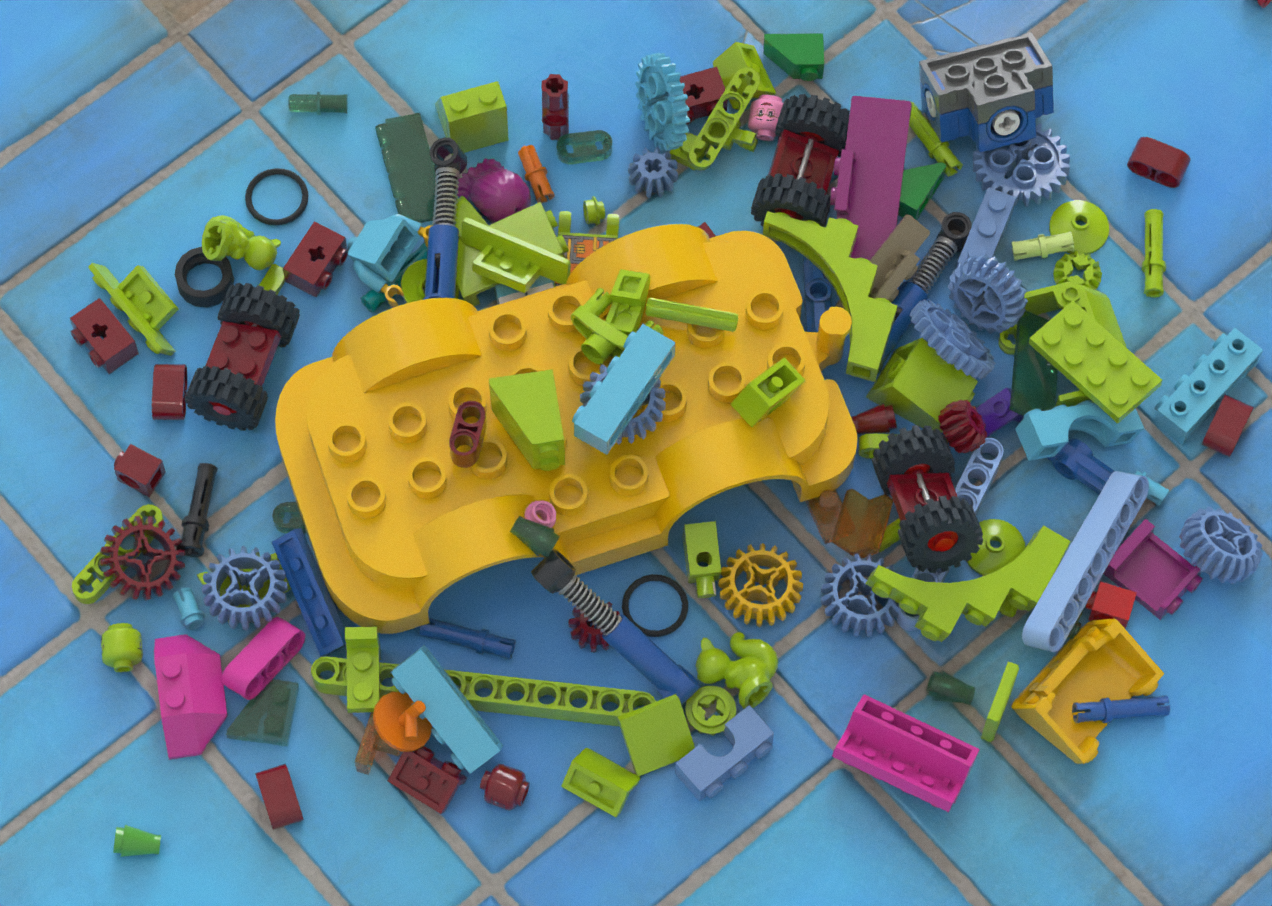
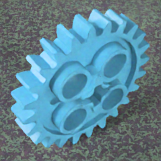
M665 53L646 55V57L642 58V63L638 64L640 71H637L636 75L639 81L635 82L638 88L636 97L640 101L637 107L642 111L640 119L645 121L644 130H649V139H654L655 147L659 146L660 150L665 151L677 149L683 146V141L687 140L685 133H689L686 123L690 122L687 116V111L690 109L685 103V100L688 98L683 93L685 84L680 83L681 74L680 72H675L676 64H671L670 57H665Z

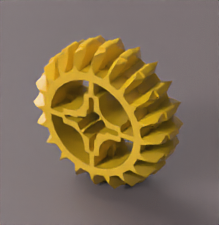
M762 543L759 546V550L755 551L754 547L750 544L747 546L746 554L738 549L736 551V559L729 557L726 563L728 567L721 568L723 578H720L718 586L722 588L720 598L727 600L725 602L726 610L734 609L733 617L735 619L741 615L745 616L744 623L746 625L750 623L751 619H756V625L760 627L762 626V621L767 619L768 624L772 626L775 623V616L779 620L784 621L786 619V612L793 613L795 611L794 603H800L801 601L799 592L803 591V583L799 580L802 579V572L795 570L797 567L795 560L787 562L789 555L787 551L777 555L778 548L776 545L771 548V551H766V546ZM758 566H766L770 569H761ZM745 571L748 582L738 592L735 581ZM784 579L787 589L777 599L774 587L778 585V581ZM751 601H760L763 604H754Z

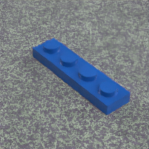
M294 529L272 541L273 548L320 656H327L346 646L344 625L302 529Z

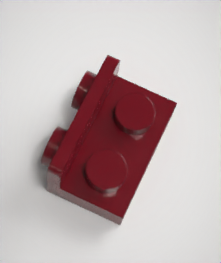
M426 746L413 752H403L387 781L438 813H445L458 787L466 782L467 777L461 774L462 770L454 763L449 761L443 763L433 757L435 753Z

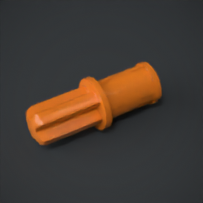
M533 145L521 147L518 154L526 172L525 180L530 182L537 203L548 202L546 199L547 195L549 200L555 196L546 177L548 171L546 167H542Z

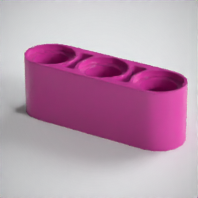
M281 617L273 618L228 664L222 674V684L247 700L254 699L300 651L306 638L304 631Z

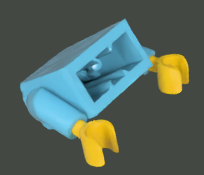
M394 214L382 220L367 222L358 237H351L347 243L348 256L354 262L353 269L359 279L377 293L383 292L389 305L393 308L397 307L398 304L392 297L396 294L403 297L404 293L400 286H388L387 283L393 282L420 239V236L424 238L425 246L428 248L429 228L433 226L428 225L423 228L421 223L400 214Z

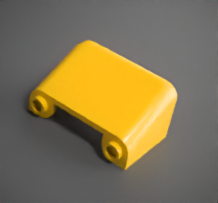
M1117 619L1093 620L1082 626L1019 694L1012 703L1011 708L1021 719L1074 763L1086 764L1097 756L1099 741L1096 737L1108 723H1102L1101 720L1075 723L1073 716L1077 715V713L1085 712L1072 713L1073 703L1099 702L1102 698H1109L1111 701L1131 699L1133 696H1140L1142 694L1148 696L1157 689L1158 681L1164 675V672Z

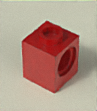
M1100 581L1097 592H1092L1085 607L1091 610L1088 621L1117 619L1126 629L1137 592Z

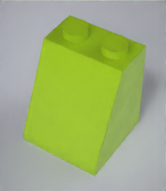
M498 81L441 96L435 103L445 137L453 139L464 153L509 141L507 106Z
M919 338L895 349L866 397L878 405L883 403L885 406L892 405L895 414L915 425H919L921 428H924L925 425L931 426L932 431L936 428L942 433L943 431L940 429L941 424L938 421L940 410L946 408L945 406L953 401L957 402L960 399L971 402L975 395L973 389L978 381L971 375L967 376L962 369L958 371L954 364H948L937 355L935 348L928 346V342L925 339Z
M553 369L490 378L491 409L533 469L550 471L557 469L560 465H565L564 436Z

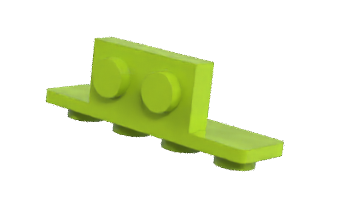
M465 218L462 221V242L482 251L472 262V272L522 293H526L540 275L562 285L567 283L571 269V262L568 259L472 219Z
M91 263L88 268L94 274L92 277L93 281L100 288L108 291L112 296L110 301L117 309L127 314L129 317L128 323L134 330L145 336L147 339L145 343L148 348L156 354L161 353L172 356L176 351L159 330L179 308L144 266L137 265L119 283L107 267Z

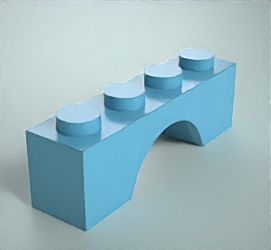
M1087 400L1076 406L1067 407L1063 404L1046 411H1041V409L1031 410L1023 416L1024 419L1015 428L1026 456L1031 461L1054 457L1067 444L1068 431L1071 430L1089 433L1098 439L1104 447L1131 443L1142 432L1144 426L1136 408L1120 423H1116L1098 405L1092 403L1091 400Z

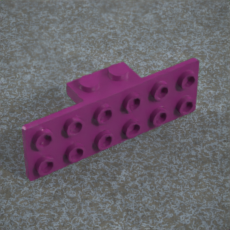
M852 96L845 150L842 149L841 158L836 157L834 164V175L838 176L837 187H832L830 205H835L834 210L837 213V219H847L853 224L858 225L857 238L851 258H864L870 261L897 227L912 107L910 101Z

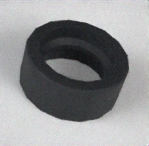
M202 247L189 250L181 256L176 264L174 275L179 293L186 302L196 307L207 308L220 304L224 300L228 288L234 284V276L229 259L224 257L221 261L209 260L204 255ZM204 263L214 264L221 269L222 280L212 289L205 291L195 290L187 283V274L197 265Z

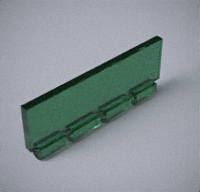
M420 113L385 119V123L377 125L375 130L379 145L383 148L381 153L386 171L390 173L388 179L392 194L397 199L395 201L397 212L419 223L433 221L436 172L434 171V162L430 158V148Z
M1027 310L1017 322L1009 409L1022 416L1034 409L1046 411L1056 406L1054 399H1056L1058 376L1056 375L1058 370L1029 344V338L1050 320Z

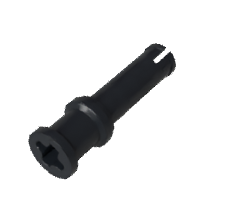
M200 463L198 465L189 514L182 519L181 526L184 528L181 538L182 543L176 547V550H184L185 556L201 557L204 554L203 539L210 526L206 518L218 470L215 465L209 463Z

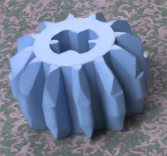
M657 146L654 152L650 153L645 147L643 155L635 153L633 163L628 165L630 185H635L637 194L646 191L648 199L652 196V193H657L661 198L664 195V190L671 192L674 182H677L678 172L676 170L678 164L676 160H671L669 151L660 154V149Z

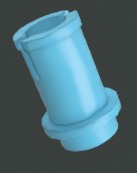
M1137 470L1135 474L1145 476L1147 473L1144 471L1142 474ZM1145 476L1149 482L1146 498L1160 506L1169 489L1164 488Z
M181 589L183 596L180 595L179 591H176L173 598L182 616L180 619L181 624L186 626L188 630L201 627L204 624L205 614L202 610H199L192 589Z

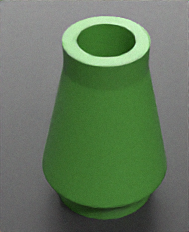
M125 825L124 828L116 827L113 853H120L121 857L159 854L161 835L152 834Z

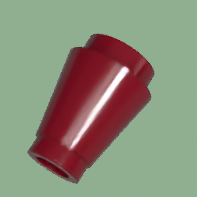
M883 403L856 416H851L857 434L890 433V430L897 429L892 405L885 406Z

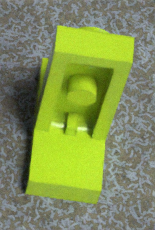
M377 626L345 627L347 647L348 713L374 712V707L380 700L381 646Z

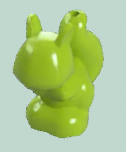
M225 215L212 217L205 225L202 235V250L207 259L221 261L226 256L236 260L244 257V260L250 267L259 271L266 269L274 263L277 256V248L281 245V241L278 239L270 240L261 235L255 236L253 231L246 229L235 219Z
M736 632L730 638V647L733 653L741 659L731 661L724 651L715 648L708 638L703 637L701 640L702 651L697 657L695 664L698 680L705 684H713L726 679L725 684L728 688L739 689V704L743 709L749 705L754 708L760 704L772 690L773 683L770 679L775 675L778 668V657L773 647L760 639L745 640V635L742 632Z

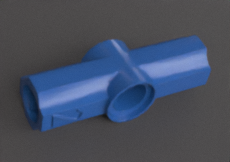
M803 255L806 332L818 333L821 315L832 307V286L822 271ZM820 293L824 295V297L818 299L814 298L812 294Z
M1068 439L1067 444L1054 457L1047 458L1053 462L1054 468L1062 476L1070 480L1076 478L1099 495L1111 474L1115 472L1094 457L1092 450L1078 439Z

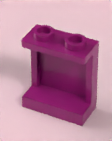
M1145 519L1116 550L1103 574L1117 586L1137 592L1135 600L1161 620L1167 613L1173 615L1183 603L1181 597L1188 590L1190 593H1193L1203 578L1200 577V568L1191 565V563L1154 535L1155 526Z

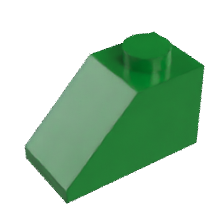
M823 33L764 34L763 54L790 77L804 81L823 79Z
M940 162L904 170L899 216L904 218L905 215H911L915 220H918L944 180L946 164Z

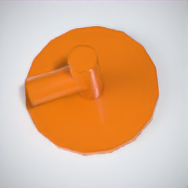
M388 693L382 696L374 707L373 721L380 738L390 747L401 752H413L422 748L430 738L432 725L427 718L422 720L419 717L426 709L425 704L422 701L414 703L407 693Z

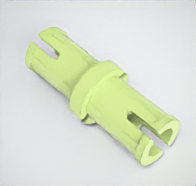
M1072 232L1050 236L1040 234L1038 238L1011 242L1014 261L1037 256L1047 258L1049 254L1074 251Z

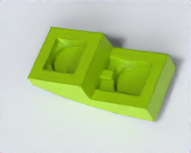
M620 269L610 295L613 303L605 322L627 336L632 331H638L647 300L650 274Z

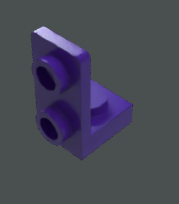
M1007 387L976 407L978 414L982 415V421L986 424L987 437L1011 421L1020 423L1024 419L1023 416L1030 411L1022 394Z

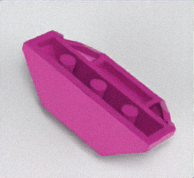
M187 634L155 639L154 660L168 758L171 760L201 755L206 745L228 717L225 689L221 682L223 673L220 654Z

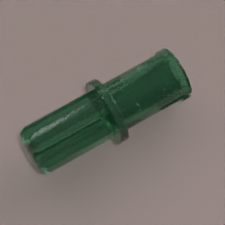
M317 92V95L291 94L288 99V107L291 112H317V115H321V112L347 113L348 96L347 94L321 95V92Z

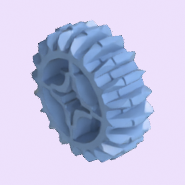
M985 253L981 256L973 255L958 264L949 277L951 281L947 286L951 291L949 298L955 301L953 308L961 311V317H966L969 320V326L976 324L979 331L986 329L990 334L994 331L1001 333L1013 327L1026 311L1025 305L1028 300L1024 298L1027 290L1020 287L1022 279H1017L1014 276L1015 270L1010 271L1006 268V262L1000 264L996 256L988 258Z
M603 364L600 366V374L592 372L590 374L591 382L585 381L583 384L585 392L580 394V402L583 403L582 406L584 407L591 399L589 395L597 381L603 382L608 374L607 367ZM660 379L639 407V409H642V406L648 405L647 408L639 416L631 419L616 441L618 444L622 442V437H628V441L632 444L636 434L644 440L646 430L654 432L656 429L655 422L662 421L663 413L661 411L666 409V402L662 400L665 398V390L659 388L661 386Z
M1209 506L1205 510L1199 508L1197 512H1194L1191 517L1187 518L1179 535L1181 539L1180 547L1185 550L1183 555L1191 558V565L1198 566L1200 573L1206 572L1209 574L1210 579L1216 577L1221 583L1225 581L1231 584H1235L1237 581L1243 582L1256 571L1263 556L1261 552L1262 544L1257 541L1258 535L1251 533V526L1244 525L1241 522V518L1236 519L1231 512L1226 514L1221 508L1217 510Z
M242 546L240 549L241 553L235 554L234 549L230 548L229 557L225 558L221 554L217 556L219 565L215 563L209 564L208 567L211 573H204L203 579L207 584L202 585L201 590L206 595L203 598L205 606H211L209 608L211 616L218 615V621L221 624L229 620L230 628L233 630L237 627L238 623H242L243 630L247 631L251 622H254L257 628L261 626L260 619L262 618L270 622L272 620L270 611L280 613L281 608L278 603H285L286 595L283 592L288 590L287 582L283 581L286 575L284 570H279V561L277 559L271 561L270 553L265 552L260 556L259 548L255 547L251 553H248L247 548ZM240 569H253L249 572L240 571ZM229 576L231 585L226 589V593L220 597V587L226 577ZM269 579V590L266 596L260 600L258 591L263 587V583ZM238 582H239L242 586H243V585H246V587H248V585H249V586H250V590H251V594L249 593L248 590L243 591V588H242L241 591H240ZM240 604H247L250 607L239 608L236 606Z
M857 553L854 555V562H851L845 556L842 559V566L835 563L832 566L833 573H826L824 580L827 583L821 586V592L825 594L821 597V604L827 606L824 611L825 615L833 616V626L841 622L843 623V633H846L849 628H853L855 637L859 636L860 630H865L866 635L870 637L872 636L873 628L881 634L885 629L884 624L892 627L895 622L893 617L898 618L899 603L889 597L885 607L877 611L875 600L880 598V596L872 591V587L865 584L867 579L863 577H869L878 565L883 567V557L875 563L872 562L873 557L871 554L867 555L866 560H861V556ZM893 564L886 567L894 572ZM849 579L851 590L845 594V597L839 599L837 591ZM852 610H859L864 615L856 614Z

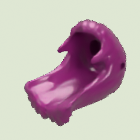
M485 158L476 167H470L467 173H462V178L458 179L459 183L457 185L459 188L457 196H464L468 201H471L492 224L531 206L530 190L527 184L523 182L517 173L504 169V166L493 158Z

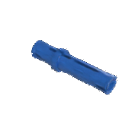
M429 618L428 624L420 626L419 636L474 649L478 654L483 655L485 652L507 659L512 658L511 653L514 652L516 643L514 639L489 634V630H473Z
M1162 695L1158 697L1112 701L1109 698H1102L1099 702L1073 703L1072 713H1085H1077V715L1073 716V720L1075 723L1101 720L1102 723H1110L1112 719L1168 716L1170 705H1159L1169 703L1167 695Z

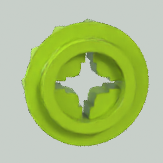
M1077 250L1072 254L1065 253L1056 262L1053 277L1056 285L1065 282H1075L1096 290L1100 285L1102 272L1099 267V261L1092 259L1090 253L1085 255ZM1073 267H1076L1077 270H1085L1083 279L1078 275L1070 276L1073 272Z
M712 685L703 686L687 700L685 714L689 725L693 726L700 734L706 733L714 736L716 733L724 732L725 724L736 716V704L731 694L725 689ZM716 700V712L720 715H712L706 721V711L702 708H709Z

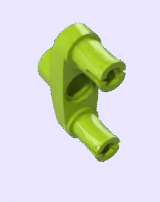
M601 288L596 290L595 294L584 306H579L571 314L573 325L586 338L585 342L581 345L582 352L589 360L599 365L603 364L609 356L613 358L615 356L620 357L625 350L624 343L628 337L599 318L605 309L613 303L608 292L601 296L604 293V290ZM649 320L645 324L646 326L657 331L658 333L662 335L664 334L662 328L658 324H656L655 327L652 328L654 326L653 321Z

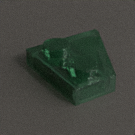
M272 679L254 699L248 702L230 725L226 733L227 738L288 747L299 684L297 682Z

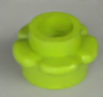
M592 196L591 200L583 201L586 224L595 223L598 226L600 220L605 219L603 202H598L595 196Z

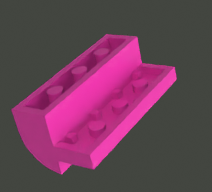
M863 694L852 713L846 731L834 749L832 757L866 772L876 779L891 784L905 793L916 796L934 807L949 812L969 776L980 749Z

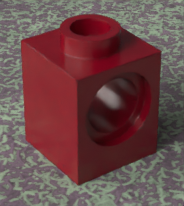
M132 444L129 445L125 452H120L114 463V470L118 481L148 497L151 496L166 473L161 459Z

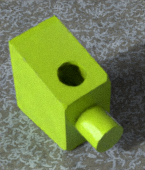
M716 521L684 524L682 541L688 583H696L698 598L716 596L715 581L719 580L721 575ZM705 562L708 564V566L701 567L698 565V563Z

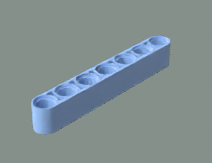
M986 438L985 443L980 445V448L974 450L955 488L959 501L965 499L969 505L971 504L976 515L1000 468L1004 452L1002 444L994 438ZM990 453L995 459L986 460L981 454ZM976 478L979 479L983 484L980 486L972 485L968 480ZM916 567L912 578L925 582L943 583L949 571L942 572L941 568L936 570V573H929L928 568L922 572ZM899 607L897 618L899 626L907 631L917 630L918 628L915 627L919 615L910 617Z
M1115 471L1111 474L1025 623L1022 640L1026 646L1051 652H1057L1062 647L1148 495L1149 482L1145 476Z

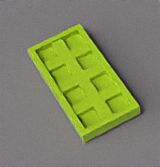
M1074 301L1070 302L1029 338V344L1116 423H1120L1162 385V379Z

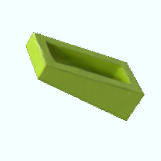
M272 264L259 286L264 287V290L267 291L271 289L278 295L285 283L283 267Z

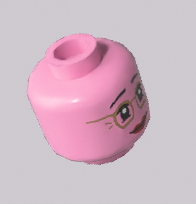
M761 95L759 99L751 103L748 128L756 133L757 138L760 140L773 141L776 136L775 128L782 105L784 104L778 96Z

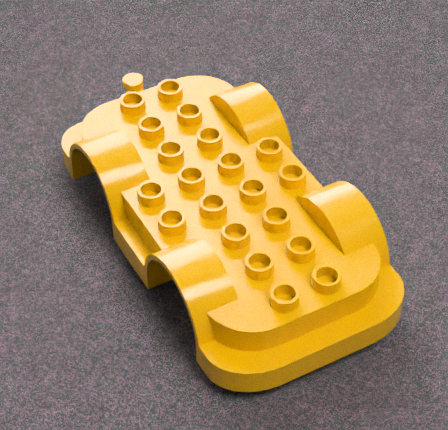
M670 224L643 229L604 245L580 262L568 277L567 283L480 311H477L472 304L464 300L432 298L406 303L367 319L349 331L338 342L332 357L306 365L293 374L280 394L275 416L276 435L282 461L316 562L332 600L345 616L361 627L377 626L378 633L383 634L400 633L428 624L429 606L449 586L475 572L497 564L524 558H545L553 549H556L575 567V575H579L668 546L669 531L684 513L710 497L744 484L769 479L791 480L800 502L834 491L846 481L853 469L857 449V433L838 384L832 379L824 380L821 371L828 365L836 364L841 360L845 337L850 332L852 325L850 314L841 307H830L820 317L818 333L805 332L800 321L802 296L787 259L775 242L762 234L752 231H733L709 238L704 230L696 226ZM620 269L650 274L647 300L648 298H657L738 314L737 328L732 332L647 316L645 304L639 328L642 324L645 325L647 321H653L654 326L652 328L658 324L663 330V335L675 342V356L659 378L661 381L659 388L665 390V398L662 400L666 402V409L661 411L663 413L662 421L655 422L656 429L654 432L646 430L644 440L636 434L634 435V442L631 444L628 441V437H622V442L620 444L615 442L607 455L574 436V423L572 419L578 408L583 405L580 402V394L585 392L583 384L585 381L591 382L590 374L592 372L600 374L601 365L589 360L582 352L581 345L585 342L586 338L573 325L571 314L579 306H584L598 288L604 290L601 296L606 292L611 294ZM611 305L599 316L600 319L606 320ZM609 356L603 365L608 368L613 357ZM785 357L806 381L788 401L751 427L732 407L731 403L751 381ZM553 369L564 436L565 465H560L557 469L550 471L533 469L491 409L490 378ZM467 401H476L484 407L486 412V432L477 462L471 467L461 468L452 462L449 439L459 406ZM644 405L642 409L637 410L633 418L643 413L648 405ZM468 417L464 421L473 424L479 421L477 417ZM462 445L457 448L459 452H468L472 449L468 445ZM547 501L555 508L556 522L549 531L538 532L527 524L524 514L526 508L532 502Z

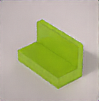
M735 42L713 61V66H717L725 89L740 68L750 67L755 69L760 76V84L752 98L776 94L754 45ZM746 75L745 78L739 77L742 83L736 93L742 95L747 85L754 86L750 83V76ZM729 99L733 109L739 110L738 102L734 99Z
M585 748L572 760L561 787L610 815L617 817L621 813L630 792L638 785L641 778L595 751Z

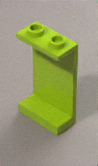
M541 202L488 226L565 259L564 253L569 252L563 236L557 237L553 228L557 227L558 224L552 211H545ZM460 238L458 243L456 283L463 299L475 307L481 304L477 294L501 283L472 272V262L482 251L464 244Z

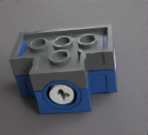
M1032 32L1018 37L995 41L991 44L968 48L964 51L937 56V58L919 61L922 110L941 143L970 135L971 139L975 141L979 152L1036 138V118L1054 113L1053 67Z

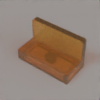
M854 489L847 490L832 536V543L853 557L858 553L861 559L869 554L879 553L894 502L893 499L886 494L867 499Z

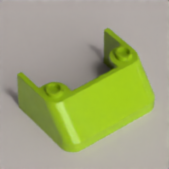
M1065 282L1025 293L1024 298L1028 302L1025 305L1026 311L1020 319L1063 309L1070 302L1074 301L1126 347L1111 302L1103 292L1075 282ZM1079 390L1059 395L1056 406L1063 404L1067 407L1076 406L1083 401L1091 399Z

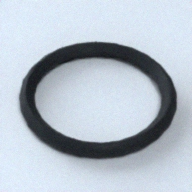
M274 168L263 171L252 179L246 189L245 201L249 212L258 221L268 225H283L294 221L302 214L308 203L309 195L307 186L299 175L287 169ZM270 175L288 176L294 179L302 190V201L299 208L288 217L269 219L254 209L251 200L252 191L260 180Z
M658 574L646 575L635 580L626 590L622 600L623 615L646 636H665L677 630L686 619L688 613L687 595L683 588L670 577ZM649 581H661L671 585L678 592L682 602V610L674 624L662 630H648L639 626L633 620L628 608L629 599L639 585Z

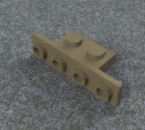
M911 215L904 216L870 260L872 264L878 265L870 298H884L892 302L898 295L899 290L897 288L903 280H909L918 268L916 264L920 258L915 255V252L929 236L930 231ZM839 299V301L835 304V306H836V307H841V308L844 309V307H843V305H842V303H841V301H840V299Z

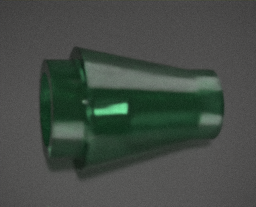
M520 515L510 530L537 556L541 554L546 558L560 535L554 532V528L525 519Z
M943 670L940 673L932 672L926 689V695L931 696L933 701L964 703L967 705L972 703L975 694V687L964 683Z

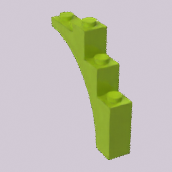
M767 211L762 235L788 245L818 267L834 287L844 309L851 316L852 325L849 332L850 352L846 374L875 382L898 305H894L884 298H870L878 265L872 264L864 258H851L857 238L858 225L853 224L847 219L829 217L825 228L814 221H801L791 218L788 214L782 212L772 213Z
M1043 525L1033 535L1023 552L1014 561L996 572L974 580L953 583L925 582L902 576L878 565L870 574L865 584L872 587V591L882 598L889 597L899 603V607L905 612L918 614L919 618L915 627L921 630V634L924 637L942 642L951 634L961 613L972 624L986 627L995 619L1005 598L1009 600L1013 607L1019 610L1030 611L1034 608L1071 541Z

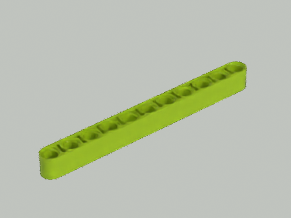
M328 656L316 659L311 667L315 688L324 694L347 696V659ZM380 662V698L391 692H399L394 685L386 687L381 684L384 679L394 677L391 671L399 664ZM445 670L453 682L460 687V691L476 711L619 726L618 716L631 712L638 706H646L656 702L650 693L644 691ZM324 671H332L334 673L333 677L328 680L320 679L319 675ZM481 688H488L492 691L487 697L476 695V692ZM516 691L524 695L518 701H512L507 697L510 693ZM544 695H550L555 698V701L551 704H542L539 699ZM579 698L587 702L582 708H576L570 704L573 700ZM607 702H614L619 706L617 710L611 712L602 708Z

